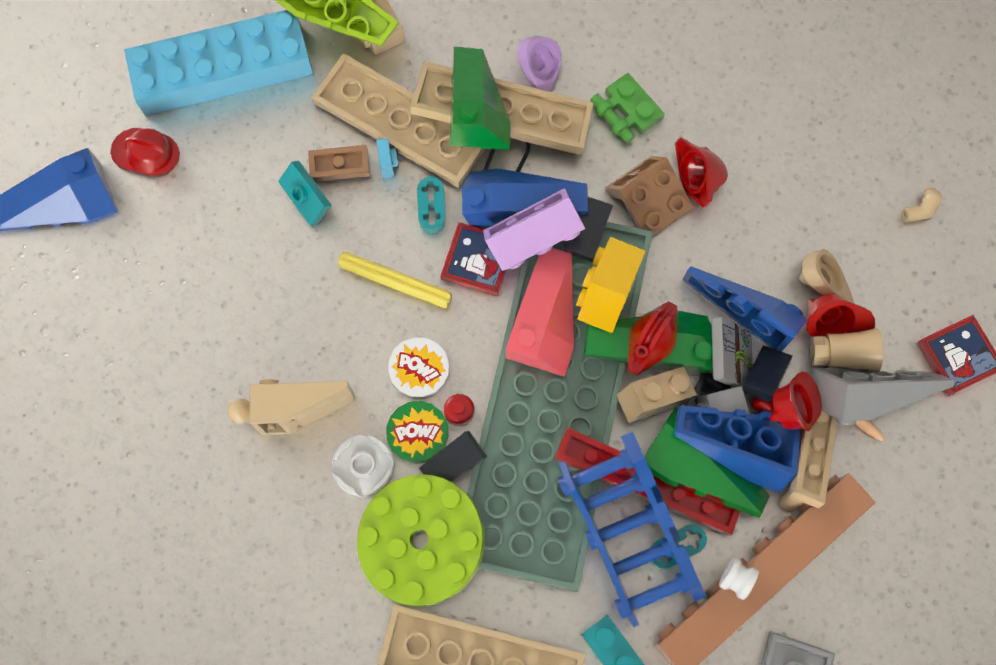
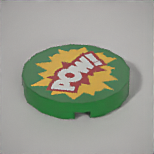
M423 401L408 402L398 407L390 416L386 427L387 441L392 451L401 460L413 464L426 463L446 447L449 437L448 423L443 413L433 404Z

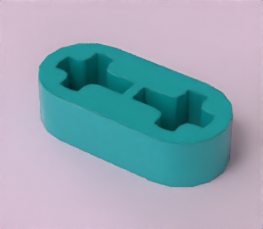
M425 177L419 182L417 187L419 224L424 232L437 234L443 230L446 223L444 187L438 178ZM430 186H433L436 191L434 192V201L428 200L427 191ZM434 209L437 219L434 225H429V221L426 219H429V210Z
M687 525L677 530L681 538L675 541L677 547L680 546L679 542L687 538L685 533L687 531L691 535L697 534L699 540L695 542L697 548L694 549L692 545L685 546L689 557L702 551L707 544L706 533L697 525ZM659 539V540H657L655 543H653V544L650 546V548L653 547V546H655V545L660 544V543H661V542H660L661 539ZM674 556L668 558V563H665L663 559L650 562L657 569L663 570L677 564Z

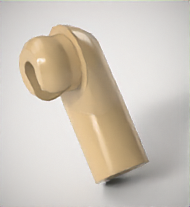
M932 187L925 189L922 192L924 195L919 206L903 208L902 217L904 222L932 218L942 203L941 192Z

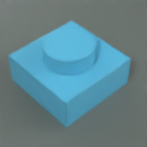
M388 138L376 140L383 179L393 178V167L398 166L396 148L390 149Z

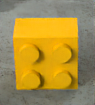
M613 237L609 238L605 248L599 246L593 264L597 267L589 268L582 285L585 288L582 289L576 303L577 306L581 307L577 319L613 333L646 251Z

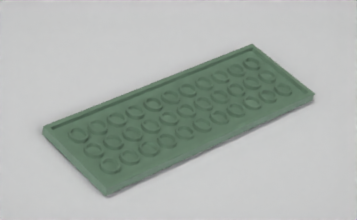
M607 222L599 244L600 247L605 248L609 238L613 237L646 251L618 320L633 318L636 315L653 232ZM562 240L553 245L552 248L564 251L567 241ZM535 254L527 258L525 263L521 265L479 442L487 457L473 467L467 494L475 503L485 529L484 554L478 569L578 592L588 547L585 532L589 528L572 495L565 496L558 480V477L563 476L559 466L561 462L554 459V456L567 428L609 446L618 402L617 394L620 392L626 363L584 356L588 324L577 319L581 307L577 306L576 303L582 289L585 288L582 285L589 268L592 269L593 266H597L591 261L572 255L574 349L565 377L506 359V347L539 256ZM567 465L572 475L581 472L580 470ZM596 479L579 487L584 498L599 492L601 479ZM592 509L590 512L594 518L595 509Z

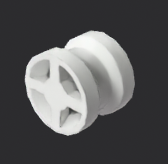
M734 557L724 571L719 587L724 590H733L738 598L744 600L753 588L759 570L753 567L746 568L742 565L741 560Z

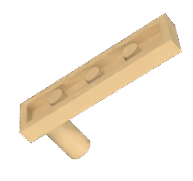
M823 407L821 408L820 417L810 431L801 429L797 476L792 480L791 488L779 499L780 506L787 512H793L803 503L818 509L825 504L838 422L835 417L825 413Z

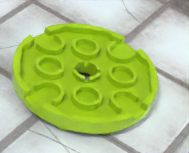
M419 474L403 477L381 489L366 507L357 534L358 557L369 582L385 597L410 606L436 605L460 593L478 571L485 548L484 524L473 500L454 483L433 475ZM419 531H425L428 535V543L422 549H417L414 546L412 538Z

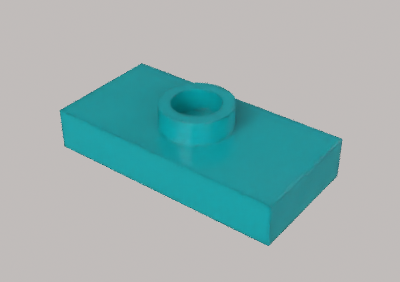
M292 161L278 182L310 226L318 225L332 205L301 162Z

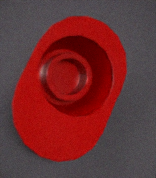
M150 128L124 130L116 136L110 150L112 160L118 167L151 176L164 175L173 170L179 161L180 155L177 143L170 136Z
M826 294L816 300L809 299L808 301L809 310L806 330L811 337L875 329V317L870 310L848 302L837 294Z
M807 372L797 373L789 384L773 393L774 409L769 419L771 421H779L784 428L789 430L804 429L810 431L820 417L822 403L818 387L814 379Z

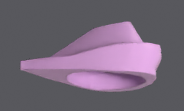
M531 36L520 40L517 56L532 88L551 92L561 65L562 53L560 46L556 41L542 36Z

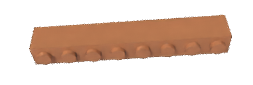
M849 473L840 478L835 474L829 479L826 501L822 507L818 509L803 503L798 507L802 511L794 519L788 516L775 528L779 532L771 540L767 537L763 538L752 548L755 554L747 562L744 558L740 559L742 565L746 568L753 567L759 570L757 580L744 600L738 598L733 590H724L719 587L720 579H718L705 591L708 595L706 599L700 604L696 601L692 602L681 612L684 618L676 626L669 623L656 635L660 640L654 646L670 665H699L876 502Z

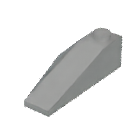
M811 367L810 371L811 377L818 387L824 412L835 417L838 423L845 425H855L856 421L872 420L954 386L955 381L935 372L896 370L895 374L886 371L866 370V374L849 371V368Z

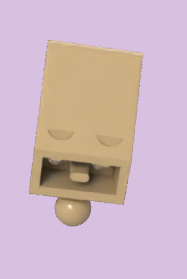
M264 379L260 380L259 384L250 385V402L243 398L233 400L228 405L227 414L234 423L242 424L249 420V423L262 435L293 434L355 401V394L348 381L279 383L278 380Z

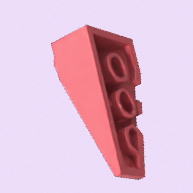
M552 248L547 253L538 256L506 347V359L565 377L574 349L572 254Z

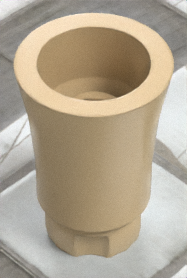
M876 328L861 332L812 336L809 347L811 365L879 372L883 363L881 332Z

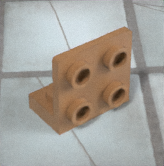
M650 156L605 187L611 198L623 200L638 229L652 231V237L693 208L667 157Z

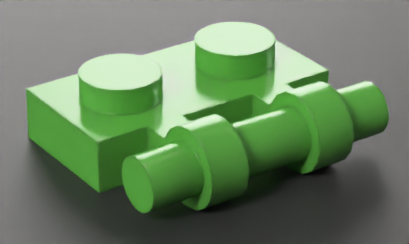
M626 73L605 89V94L609 100H604L599 93L590 99V102H593L596 108L595 112L598 116L605 118L612 126V132L617 137L621 136L626 143L631 142L635 138V134L630 130L631 128L635 127L642 135L660 122L665 115L629 73ZM618 108L626 118L621 119L614 110Z

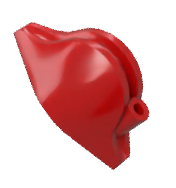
M679 137L674 144L681 182L686 192L702 208L707 207L712 202L714 193L726 182L728 177L727 168L720 157L710 151L708 147H699L685 138Z
M668 301L636 320L628 338V372L638 376L671 354L677 341V305Z

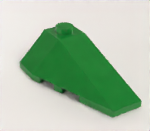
M454 46L450 146L510 150V120L483 49Z
M677 311L676 345L671 354L652 366V368L670 371L684 366L688 374L697 376L713 371L712 325L708 316ZM641 316L619 319L613 333L588 324L584 356L628 363L629 333L636 320Z
M675 406L644 455L652 475L675 487L681 483L694 488V494L705 497L706 494L718 497L724 505L759 518L770 495L762 486L750 483L676 437L674 430L678 408Z

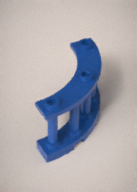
M632 431L621 436L625 449L621 450V454L574 475H572L565 461L559 463L563 476L558 477L565 496L572 495L589 528L585 535L591 549L598 548L619 596V599L614 600L621 618H628L632 626L636 627L640 624L634 611L679 591H682L683 594L689 591L694 602L705 598L706 594L684 545L682 544L677 547L675 543L676 540L681 538ZM624 467H627V469L634 467L636 473L631 475V479L587 498L583 497L579 489L580 486ZM634 491H638V493L645 491L650 501V504L645 506V510L598 529L590 510ZM652 522V524L659 522L665 538L660 540V544L618 562H613L604 541L646 523ZM667 556V558L674 556L681 573L675 575V579L628 598L619 575L661 557Z

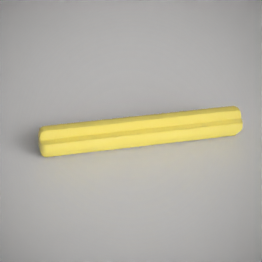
M343 252L339 258L338 265L341 269L442 308H447L451 302L452 293L445 289L349 252Z

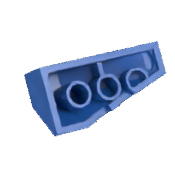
M89 148L56 160L0 194V231L30 229L33 226L49 224L52 227L62 226V223L72 222L87 224L117 213L118 210L100 162Z
M500 168L469 172L462 186V215L471 226L478 228L493 226L564 188L578 215L589 214L588 186L586 183Z
M692 266L686 271L682 279L739 325L751 330V334L765 345L779 351H783L808 320L803 316V312L793 304H787L783 300Z
M680 405L678 408L674 435L750 483L779 493L797 476L801 429L789 430L784 428L779 421H771L769 419L771 412L762 411L761 414H748L746 410L736 409L734 412H720L717 408Z

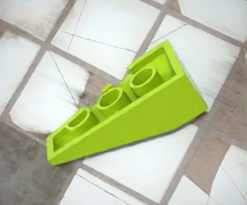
M275 0L297 18L381 47L399 25L396 19L371 0Z

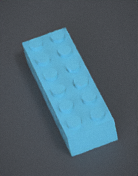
M288 10L124 49L134 98L145 116L314 75L299 18L295 17Z

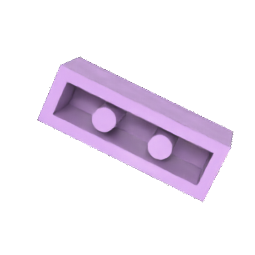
M564 188L483 230L488 247L501 270L504 271L508 268L515 269L520 267L527 258L535 254L542 255L552 249L553 245L562 240L569 241L576 238L585 227Z

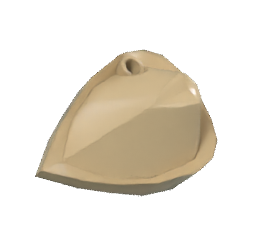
M828 250L812 251L804 257L802 273L799 276L800 282L822 295L837 294L848 302L854 303L841 267Z

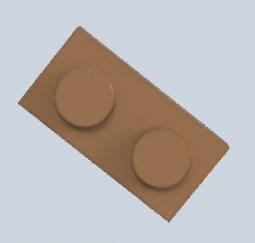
M367 144L308 151L309 171L314 182L370 176Z

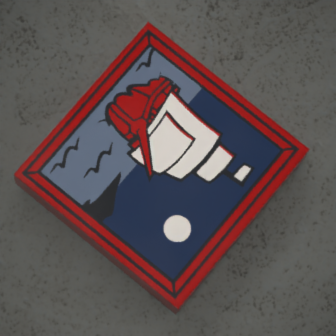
M458 222L440 276L441 280L498 296L506 270H501L488 247L483 232L485 229Z
M974 315L917 342L934 372L955 380L954 386L945 390L948 396L996 374V351Z

